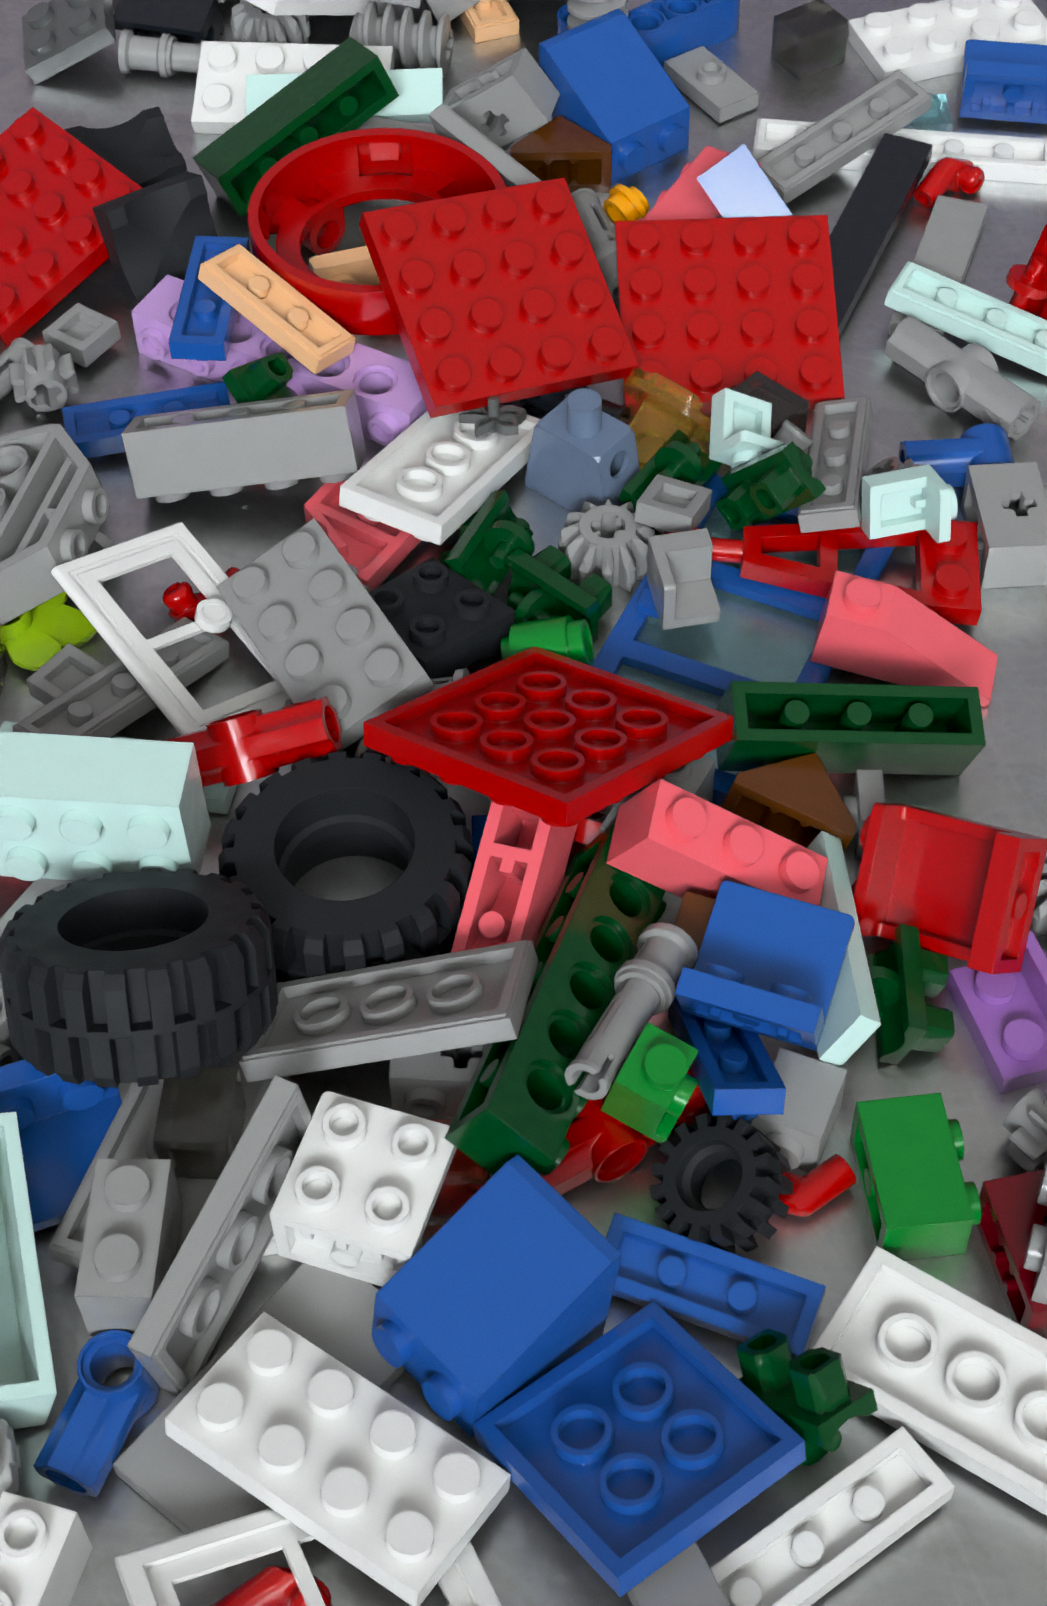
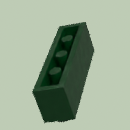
M349 37L200 151L193 159L215 194L240 217H243L248 213L250 197L259 180L280 159L318 139L357 129L396 99L399 94L378 56L352 37Z
M731 681L715 710L734 716L732 740L716 748L718 771H747L817 753L827 773H856V770H882L883 774L961 775L986 746L978 687Z

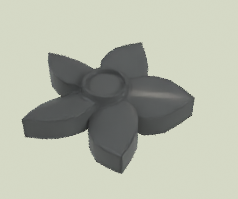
M498 396L488 397V406L482 407V412L459 413V423L474 424L476 438L488 432L505 436L518 435V425L526 419V409L514 405H504L499 408Z

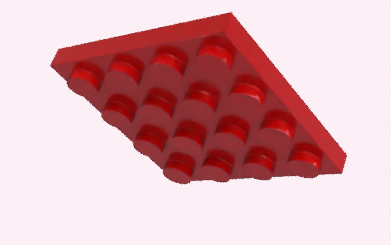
M31 107L25 114L16 119L0 135V341L8 347L15 338L25 334L109 258L92 208L142 189L141 186L34 107Z
M564 177L362 213L359 227L430 418L487 407L488 397L498 396L499 404L632 377L637 370L639 364Z
M828 215L615 221L619 316L639 364L632 377L622 378L624 405L630 407L631 416L711 414L712 395L724 388L772 403V412L815 410V404L818 402L845 399Z
M531 647L364 721V746L390 756L392 761L398 764L412 765L437 775L444 783L461 785L486 795L492 802L498 805L513 806L538 816L547 825L568 828L579 824L586 817L611 804L622 801L629 794L660 778L663 779L665 775L693 760L704 757L706 753L731 741L734 716L548 650Z

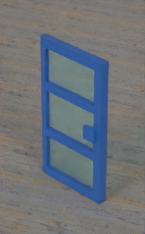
M716 475L705 487L712 490L710 509L698 525V528H707L710 537L741 540L743 528L736 531L733 530L716 507L715 503L728 491L720 480L723 476ZM799 507L754 526L798 524ZM895 547L839 549L838 571L878 581ZM816 551L762 553L816 566ZM712 561L711 581L721 608L720 620L712 623L662 630L646 573L593 663V667L712 709L717 707L731 681L826 683L833 667L810 661L819 618L826 598L741 578L740 563ZM716 749L704 756L715 760L712 803L720 807L736 775L743 771H718Z

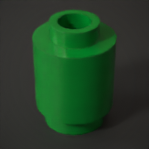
M570 615L514 623L510 627L509 637H503L501 640L502 660L531 647H539L593 666L594 663L593 640L586 619L573 620Z

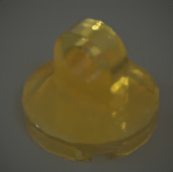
M641 368L632 370L623 385V390L641 405L629 425L635 433L636 446L641 439L647 436L660 437L664 442H667L678 429L684 432L690 440L693 437L710 444L711 418L709 419L700 412L704 403L699 401L700 398L655 372H652V374L649 372L645 373ZM639 461V467H640V469H641L646 463H643V462H640V461Z

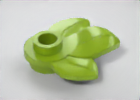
M65 591L0 626V650H7L11 661L15 665L27 670L37 671L68 643L79 648L96 634L97 630L80 610L65 605L68 596Z

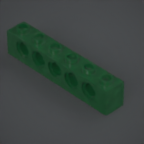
M614 824L574 855L533 944L539 961L518 1037L514 1040L487 1044L445 1135L446 1140L491 1175H494L507 1161L518 1154L537 1173L546 1176L554 1171L566 1156L570 1147V1141L565 1137L570 1124L582 1111L589 1099L583 1098L574 1092L586 1071H582L575 1084L568 1086L564 1076L565 1070L575 1059L616 994L614 978L619 967L627 960L635 957L638 952L637 942L640 934L649 924L657 923L666 909L667 903L662 900L665 890L606 864Z

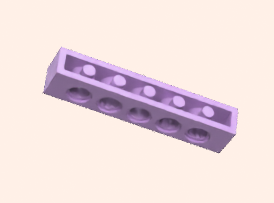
M168 274L131 311L139 353L154 360L189 371L197 376L205 377L215 382H224L222 377L230 369L266 356L283 353L293 368V378L286 384L293 397L354 389L363 437L381 445L387 446L428 411L409 361L355 342L353 353L315 375L239 312H237L226 361L171 359L168 341L184 280Z

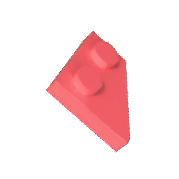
M345 481L324 483L304 504L305 520L308 523L313 518L316 519L344 560L357 568L359 571L357 578L362 584L369 586L368 592L384 582L421 540L415 538L412 534L382 522L371 521L359 513L339 506L340 486Z

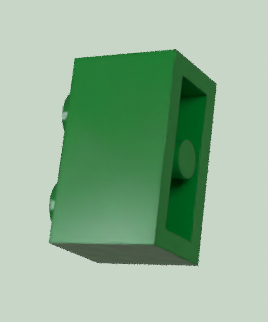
M941 1092L856 1102L850 1141L875 1248L878 1246L904 1261L965 1254L972 1226L979 1225L981 1222L980 1198L975 1183L973 1181L964 1182L959 1163L964 1158L962 1130L956 1118H947Z

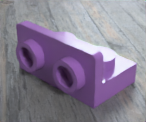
M1030 930L1021 972L992 975L967 968L966 965L949 970L946 983L1000 1095L1047 1082V950H1042L1033 931Z

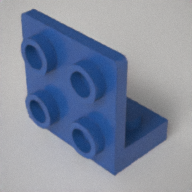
M967 40L964 50L959 117L1047 124V45Z
M732 881L722 882L694 969L683 967L677 984L675 995L682 1011L817 1051L854 930V918L846 913Z
M23 1059L0 1067V1113H17L33 1231L36 1232L61 1223L122 1104L118 1088L98 1087L92 1081H84L80 1085L64 1082L56 1073L47 1076Z

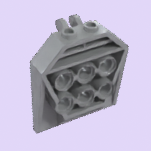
M46 424L0 433V626L64 592V589L51 574V570L55 566L115 545L113 541L99 531L101 524L106 521L110 509L107 493L101 488L90 462L61 424Z

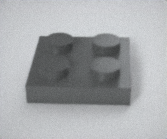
M52 0L48 3L36 4L22 17L25 71L36 85L116 42L112 0Z

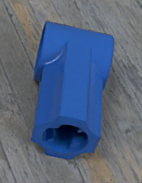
M990 423L975 425L967 429L957 439L900 442L898 455L902 463L911 458L915 465L919 463L921 465L930 464L944 482L952 487H964L968 465L1015 463L1008 434L1002 427Z
M112 1329L100 1332L89 1339L80 1350L77 1360L79 1378L33 1465L39 1475L49 1479L61 1489L82 1497H98L113 1467L112 1464L116 1461L135 1421L151 1410L159 1394V1385L127 1347L133 1336L127 1331ZM118 1368H134L130 1377L120 1385L112 1387L103 1386L110 1373Z

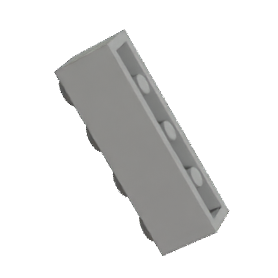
M354 389L135 416L121 433L136 498L156 497V501L159 503L176 502L185 499L191 492L210 490L212 496H228L242 491L244 486L264 484L268 490H279L296 485L299 479L319 477L322 483L342 482L348 480L353 473L360 469L367 455Z

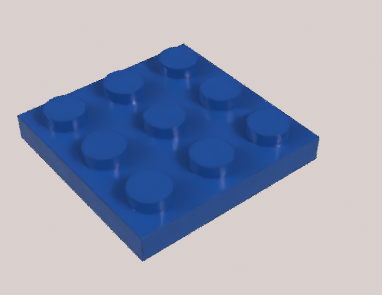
M654 1301L473 1423L476 1443L500 1468L511 1474L512 1482L619 1597H622L806 1460L805 1440Z

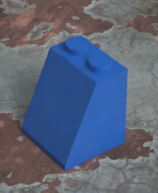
M619 8L539 43V66L560 93L552 113L553 119L560 115L611 144V185L688 149L690 106L626 14Z
M517 1154L507 1161L376 1293L371 1333L373 1342L381 1356L390 1365L396 1368L402 1366L420 1384L427 1403L441 1419L445 1421L453 1419L472 1438L475 1436L474 1422L603 1335L622 1253Z

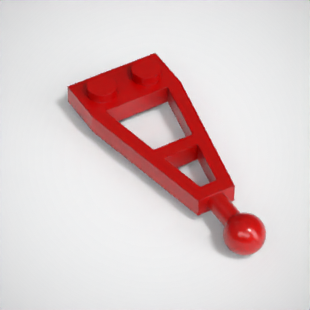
M951 520L950 541L937 543L926 529L869 540L861 529V521L860 527L807 533L800 532L799 523L744 526L741 540L710 537L713 544L712 561L740 563L741 578L823 598L827 597L835 571H838L839 549L915 546L916 590L897 586L951 624L977 626L982 611L977 522ZM665 531L663 534L677 533V531H675V532H667V531ZM816 551V566L762 553Z

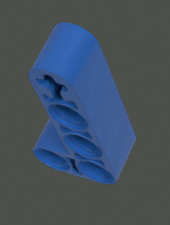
M652 0L629 10L628 19L664 68V61L701 46L709 48L734 36L739 30L740 0ZM567 4L560 7L557 11V35L569 30L567 27V17L570 13L567 10Z

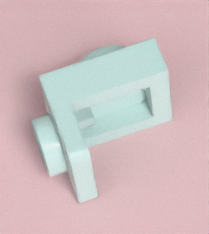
M724 388L712 395L709 459L730 465L733 469L769 452L779 445L786 444L770 438L772 403L728 388Z
M930 464L862 477L861 529L869 540L926 529L937 543L950 541L951 520L955 519L958 513L957 497L953 487L950 484H946Z

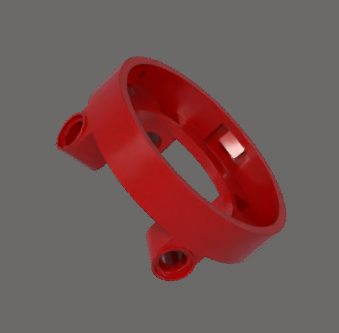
M369 128L334 134L292 151L275 163L261 177L254 188L248 206V226L252 254L350 334H399L381 285H356L320 278L304 262L301 255L302 245L316 255L334 251L345 233L344 207L351 204L382 199L419 203L506 188V184L495 167L482 155L460 142L441 135L404 128ZM269 234H277L276 252L266 241L269 240Z

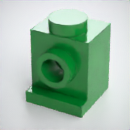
M647 1022L615 1079L601 1111L662 1145L664 1141L666 1142L699 1082L698 1079L687 1074L699 1050Z

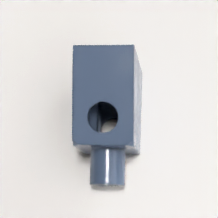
M588 388L574 390L567 398L539 420L534 427L525 475V486L571 512H581L585 501L596 506L604 505L608 497L613 505L620 507L625 504L618 499L622 489L640 470L635 433L629 425L602 411V398L598 392Z

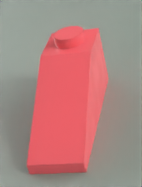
M836 570L819 618L810 661L898 685L978 687L981 707L988 708L992 696L998 655L897 586Z
M491 801L451 953L523 940H532L534 944L563 881L577 825L568 828L553 827L545 824L538 816L513 806L498 805Z

